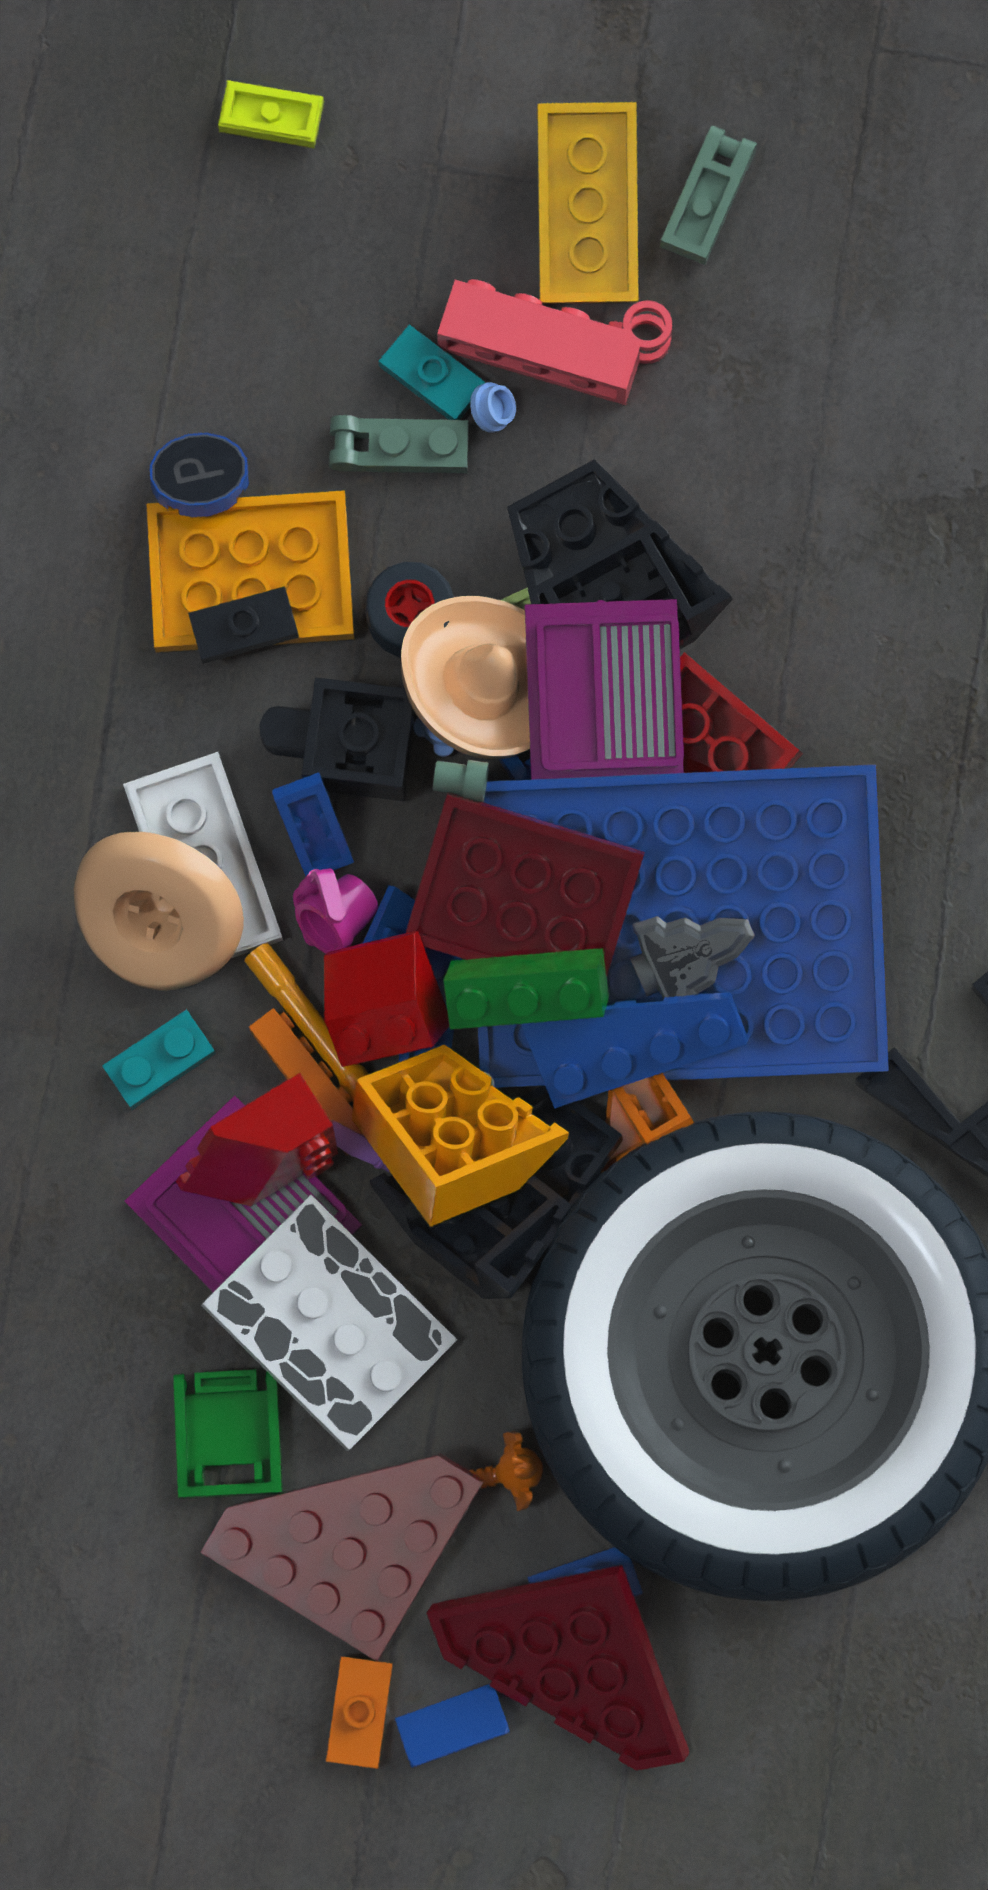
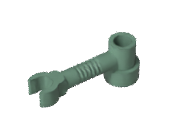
M468 760L467 765L437 761L433 791L450 792L463 798L483 803L489 763Z

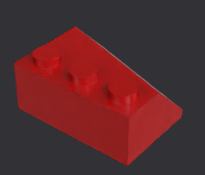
M685 652L680 656L684 773L791 768L803 755L798 748Z
M298 1073L212 1125L196 1148L200 1154L188 1161L185 1166L188 1172L181 1174L177 1178L176 1183L182 1191L253 1206L303 1174L308 1179L320 1175L334 1164L331 1157L338 1154L333 1124L301 1073Z

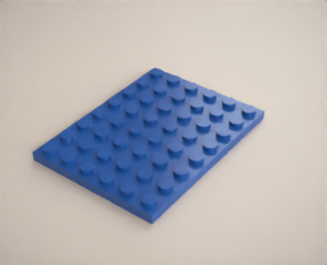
M876 765L487 782L483 803L645 852L607 974L609 992L607 1006L614 1005L615 1002L636 1000V1003L663 1001L660 992L648 997L646 996L630 958L642 953L632 924L656 916L666 923L686 917L698 925L717 918L748 919L755 935L754 938L736 959L719 966L713 985L698 993V995L721 992L731 993L748 1036L747 1045L663 1072L667 1080L889 1071ZM521 1024L478 1027L479 1067L481 1071L487 1072L493 1077L495 1088L545 1086Z

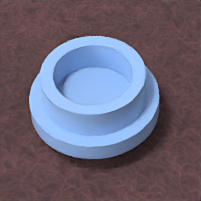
M488 382L477 386L472 393L470 402L471 413L476 424L482 430L490 433L501 431L514 419L516 402L513 394L507 387Z

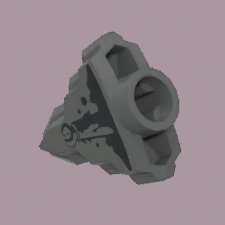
M656 916L632 924L642 953L630 958L647 997L657 992H660L663 999L665 997L698 995V993L715 983L719 966L736 959L755 935L748 919L717 918L698 925L686 917L666 923Z

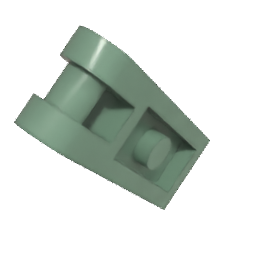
M713 125L708 131L660 242L661 248L706 265L757 148L756 142L743 138L741 142L725 136L726 130ZM719 154L733 161L731 166L728 167L715 162L714 159Z
M337 415L330 419V434L335 437L334 449L329 452V467L333 470L352 472L467 473L468 420L357 418L351 415ZM354 439H369V452L354 450Z

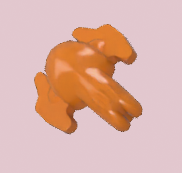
M516 1431L503 1433L505 1448L496 1467L487 1466L485 1469L482 1467L477 1468L476 1471L474 1469L469 1471L485 1480L480 1489L487 1488V1486L493 1487L498 1483L503 1484L511 1492L518 1512L529 1507L532 1501V1491H530V1488L536 1487L540 1482L543 1474V1464L533 1450L521 1447V1434Z

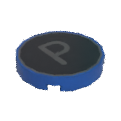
M210 433L187 434L169 441L156 452L150 464L151 490L160 505L168 509V505L179 509V515L188 517L212 516L230 509L237 503V496L242 491L245 493L249 485L247 458L241 448L226 437Z

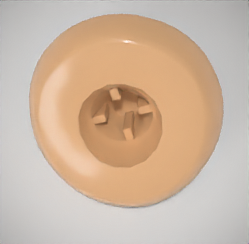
M481 596L449 598L426 608L413 620L407 629L401 650L403 684L410 704L417 716L438 739L455 750L470 756L484 759H505L530 749L525 610L505 601ZM449 621L448 625L444 627V623Z
M124 832L108 836L94 844L85 854L79 865L74 886V904L80 930L96 957L121 979L142 988L161 991L176 990L195 985L211 977L223 968L234 955L244 928L243 909L240 898L225 873L213 861L196 849L176 839L155 833Z

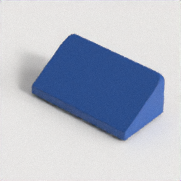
M488 1684L395 1718L411 1768L509 1734L510 1729L496 1690Z

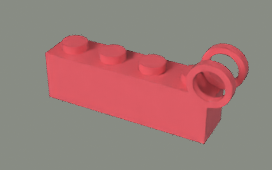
M471 279L465 283L455 280L437 332L438 347L445 352L626 405L639 363H655L661 360L669 351L672 318L663 305L654 301H641L632 305L627 310L623 323L611 321L607 325L590 320L588 314L575 308L564 307L560 311L543 306V303L538 298L528 294L517 293L513 297L496 292L492 285L484 281ZM643 311H652L657 313L660 317L652 314H641L638 316L635 315ZM649 324L657 327L662 334L654 340L646 341L636 337L632 331L640 325ZM658 349L657 351L649 354L640 353V350L652 351Z

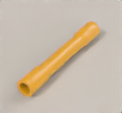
M266 942L260 945L244 959V962L268 993L275 997L338 1078L340 1086L344 1087L354 1103L356 1079L369 1075L368 1071L359 1063L345 1067L341 1066L324 1018L297 985L294 975L270 944Z

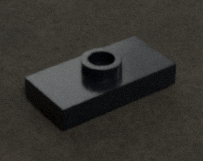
M285 586L188 613L202 664L299 638Z

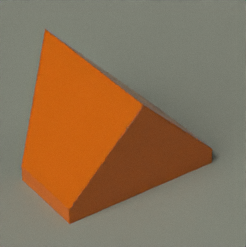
M663 1073L608 1091L606 1123L622 1134L623 1141L601 1173L642 1144L646 1143L648 1145L650 1142L658 1140L666 1134L694 1123Z

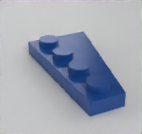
M730 992L665 997L663 1001L636 1003V1000L615 1002L614 1005L606 1006L604 1017L521 1024L554 1108L747 1045L748 1036Z

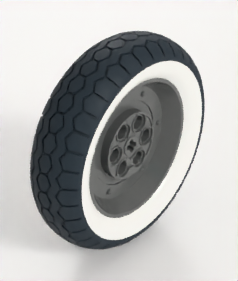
M782 1112L735 1113L696 1121L687 1127L666 1134L658 1140L650 1142L648 1145L646 1143L642 1144L612 1164L595 1179L572 1205L564 1221L560 1224L554 1239L542 1255L528 1296L523 1322L521 1351L525 1398L535 1436L555 1479L585 1520L621 1553L661 1577L700 1592L754 1601L803 1599L829 1594L857 1585L894 1567L933 1538L966 1501L988 1464V1253L968 1218L946 1191L909 1158L870 1135L833 1121ZM758 1290L766 1293L772 1302V1309L762 1316H755L749 1313L743 1304V1297L748 1292ZM801 1309L813 1311L820 1319V1329L811 1335L799 1333L792 1324L793 1314ZM710 1323L724 1324L731 1331L732 1340L730 1344L723 1348L709 1346L703 1338L704 1328ZM760 1343L763 1347L767 1348L773 1344L778 1349L774 1357L778 1363L774 1366L768 1361L758 1364L753 1358L758 1352L754 1345ZM811 1360L823 1363L828 1369V1382L817 1387L807 1384L801 1377L800 1370L802 1364ZM719 1374H730L740 1384V1393L731 1400L720 1399L714 1395L711 1389L712 1379ZM765 1394H781L789 1405L788 1414L780 1419H771L765 1416L760 1408V1399Z

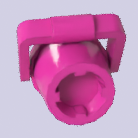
M332 868L311 870L293 893L295 916L302 931L304 941L310 946H315L325 954L329 951L350 947L353 939L370 922L379 908L375 895L361 879L354 875L346 874L337 880Z

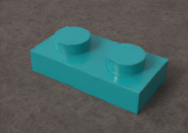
M186 1009L102 1065V1067L130 1109L133 1110L214 1056L216 1052Z

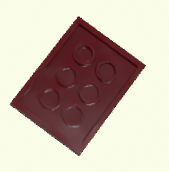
M448 792L406 933L418 930L424 947L466 960L603 948L607 976L645 852Z

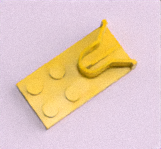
M636 102L538 103L540 301L543 304L638 302Z

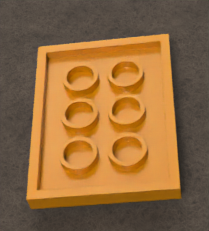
M345 491L237 498V503L230 509L205 517L179 515V509L172 508L169 505L168 509H166L159 503L147 504L155 652L198 650L189 612L284 586L299 638L277 644L354 639Z

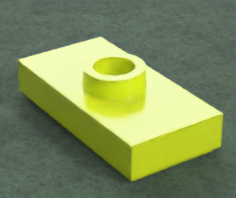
M227 80L218 123L219 132L315 148L324 104L323 97Z

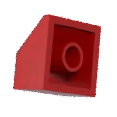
M418 930L329 951L324 955V1021L342 1067L433 1047L449 1027L448 1011Z

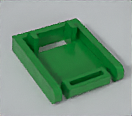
M256 1369L194 1373L195 1394L186 1395L187 1381L185 1374H174L178 1498L181 1500L283 1493L278 1382L266 1371L267 1391H258ZM254 1465L255 1483L205 1486L204 1467Z

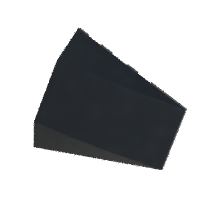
M595 459L507 507L531 604L597 602L598 600L613 602L677 599L679 648L682 649L695 642L733 600L732 596L720 584L717 585L704 572L703 567L690 554H687L669 536V533L656 520L654 521L639 506V503Z
M540 1086L520 1098L533 1107L532 1114L549 1126L556 1123L568 1131V1139L519 1190L430 1227L393 1175L388 1177L384 1172L369 1181L372 1189L412 1242L483 1299H511L554 1239L560 1224L564 1221L572 1205L595 1181L623 1141L621 1133L578 1101L554 1108L546 1086Z

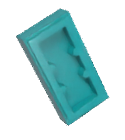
M410 324L378 361L381 369L448 420H460L471 407V396L475 388L486 383Z

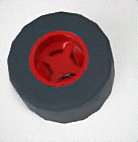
M401 562L387 567L374 578L366 594V621L372 638L384 651L401 658L404 636L419 612H423L426 608L437 602L454 598L449 582L436 569L419 562ZM449 621L444 623V628L448 625Z

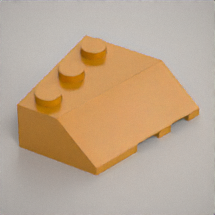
M445 1044L356 1079L352 1112L353 1122L430 1227L519 1190L565 1143L569 1132L558 1124L553 1123L549 1126L533 1115V1107L520 1097L512 1100L492 1086V1078Z

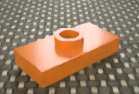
M341 1656L326 1762L379 1769L393 1669L392 1663Z

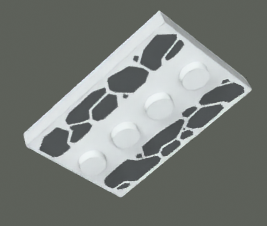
M312 1195L201 1305L347 1451L457 1341Z

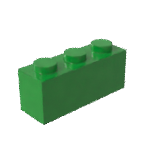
M603 948L456 960L450 962L444 978L450 1029L604 1017L609 999Z

